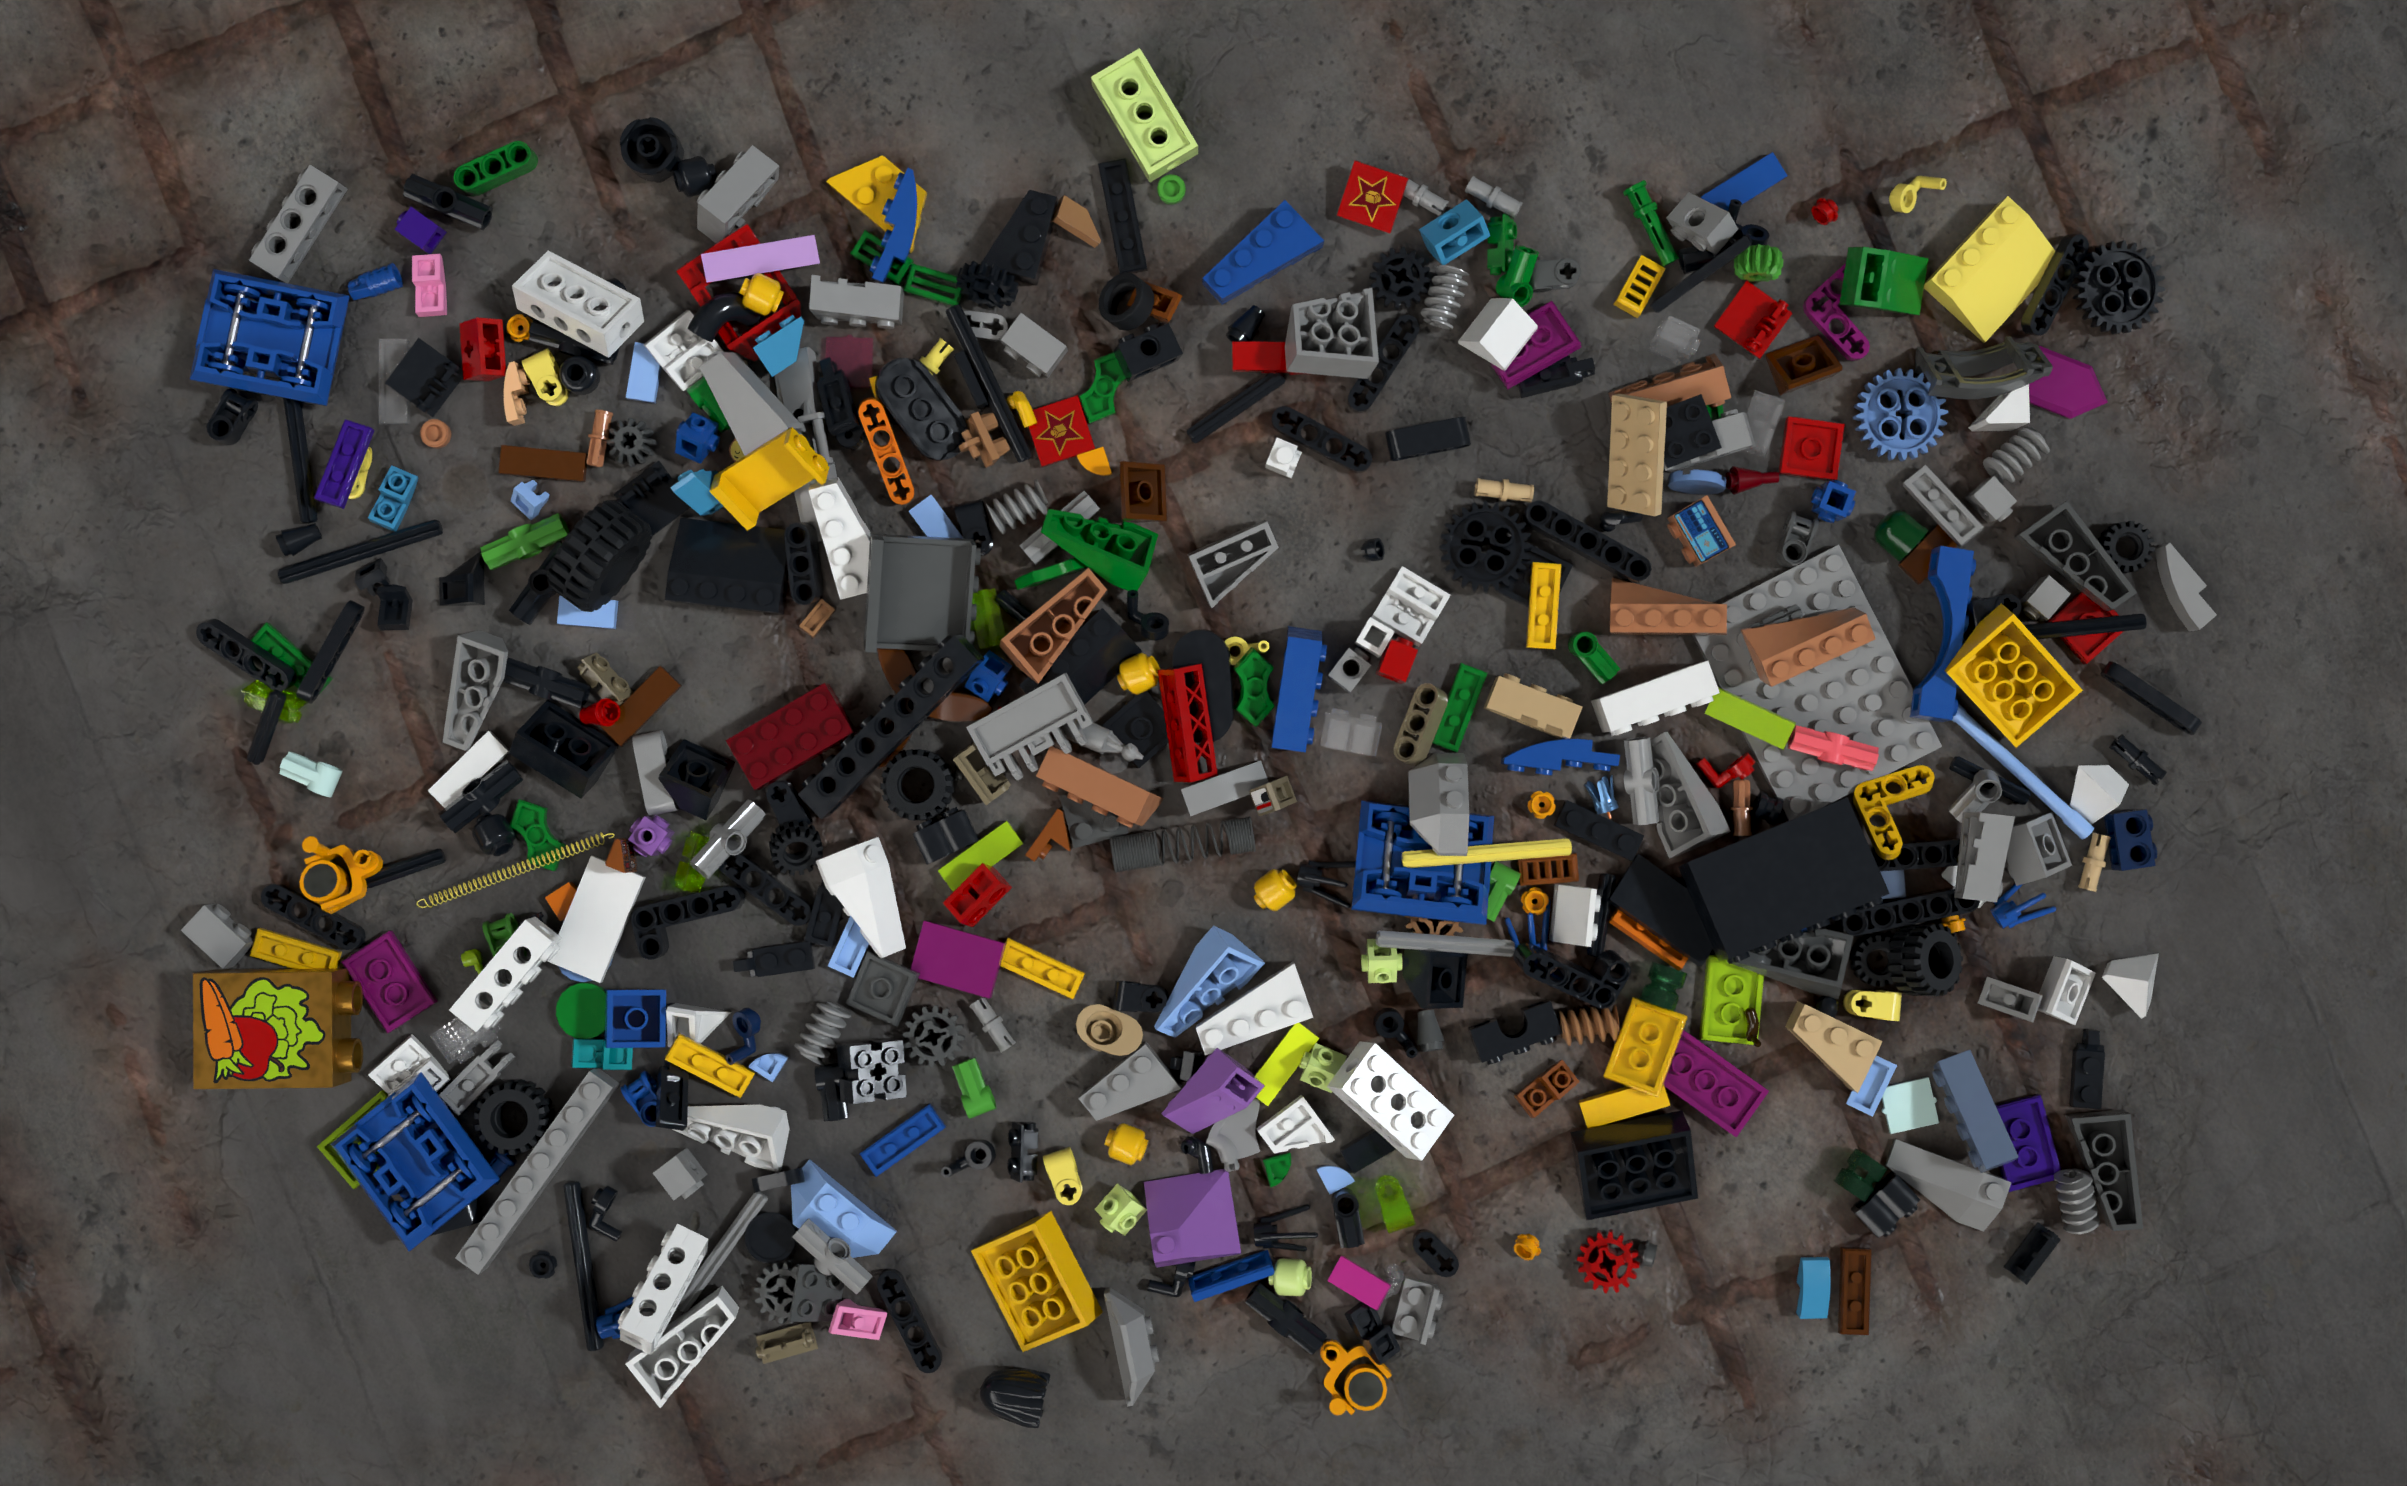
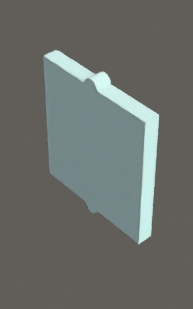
M1929 1077L1887 1086L1882 1096L1884 1108L1881 1111L1886 1116L1890 1134L1939 1123L1935 1106L1937 1099L1933 1097Z

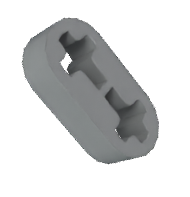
M964 311L966 317L971 318L972 323L980 324V327H971L977 340L1001 341L1009 329V325L1002 315ZM994 321H999L1000 326L1004 328L1003 330H998L997 335H993L992 330L984 328V325L992 326Z

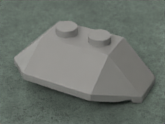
M1434 753L1408 772L1409 824L1423 840L1433 847V851L1438 856H1467L1469 832L1467 761L1464 753Z
M1109 1287L1105 1288L1104 1297L1128 1407L1133 1406L1154 1374L1155 1363L1160 1362L1157 1345H1151L1149 1335L1154 1334L1151 1316L1145 1317L1143 1308Z

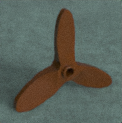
M877 648L879 661L885 677L897 694L901 690L898 687L899 684L909 675L914 677L917 674L916 669L904 649ZM951 693L928 717L956 722L974 721L991 714L992 707L981 698L961 693ZM906 698L904 708L911 713L914 709L913 701L910 698ZM891 719L885 725L889 732L894 730V722ZM912 734L877 769L886 767L888 762L892 761L895 758L894 756L903 750Z

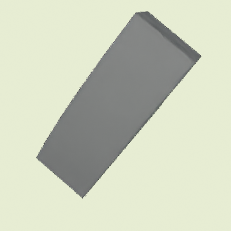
M2171 543L2159 545L2155 548L2157 567L2168 600L2188 631L2200 630L2217 615L2199 594L2207 585Z
M1260 760L1183 788L1181 792L1189 814L1193 816L1250 795L1249 791L1269 782Z

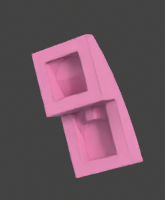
M442 255L412 256V282L416 286L415 313L418 317L447 315L446 282Z

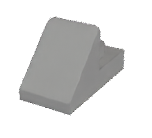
M1987 977L1978 1004L2016 1018L2034 1022L2043 995Z

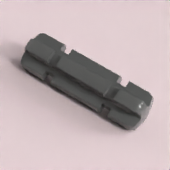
M1792 605L1786 608V612L1781 610L1762 619V623L1755 622L1747 628H1757L1765 624L1792 621V619L1803 617V613L1798 605Z

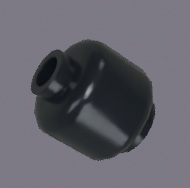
M702 156L681 160L677 163L676 169L673 170V178L678 192H683L687 197L700 195L706 189L710 190L713 187V181L717 179L714 165L708 164Z
M573 356L566 359L561 365L559 377L563 386L577 395H586L592 393L598 387L600 372L591 360L583 356Z
M488 813L476 820L477 824L473 828L472 836L484 854L501 856L512 849L516 834L503 815Z

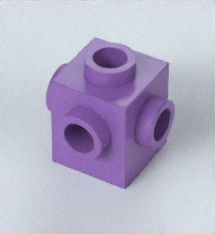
M644 816L643 819L639 817L633 823L629 830L632 834L628 840L634 844L632 848L642 856L647 857L648 854L656 856L660 853L664 854L672 843L670 838L675 832L668 828L670 824L660 816ZM648 831L652 833L650 841L644 838Z

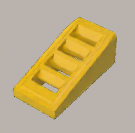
M1641 255L1613 305L1638 318L1666 268ZM1644 265L1657 272L1655 277L1640 270L1641 266ZM1639 275L1650 281L1651 284L1648 286L1635 279V277ZM1633 284L1646 291V293L1642 295L1630 288V286ZM1628 293L1639 299V305L1626 298V294Z

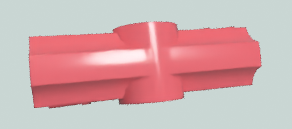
M1795 725L1788 740V749L1816 756L1818 760L1836 765L1845 764L1865 771H1873L1879 756L1878 747L1849 740V737L1828 731L1823 733Z

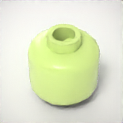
M1278 1259L1274 1267V1275L1268 1277L1269 1285H1274L1275 1292L1281 1296H1302L1306 1289L1310 1290L1312 1283L1311 1267H1307L1302 1259Z

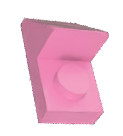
M846 1298L836 1305L828 1332L837 1335L879 1340L888 1313L879 1308L858 1306Z

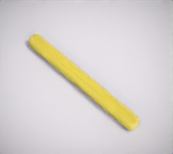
M1566 838L1468 846L1467 856H1438L1433 849L1405 851L1402 853L1401 860L1403 867L1420 868L1568 856L1572 853V844Z

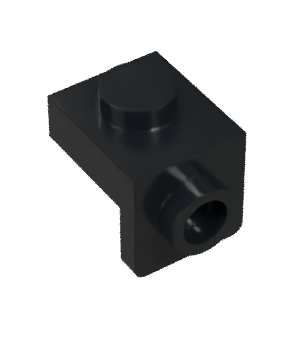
M395 584L388 585L387 587H377V595L381 600L377 623L380 631L409 630L413 600L406 587Z

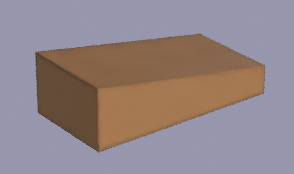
M821 599L799 627L814 639L836 610Z

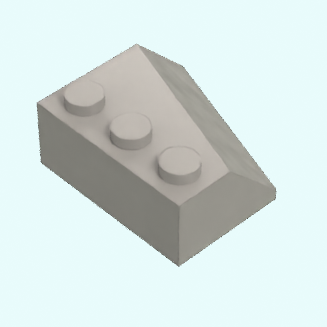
M1372 288L1363 289L1362 292L1350 294V292L1343 293L1337 298L1327 300L1320 298L1293 304L1285 342L1286 371L1368 379L1379 363Z

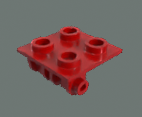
M1746 280L1714 327L1760 359L1790 318L1792 312L1787 309L1789 305L1781 299L1778 302Z

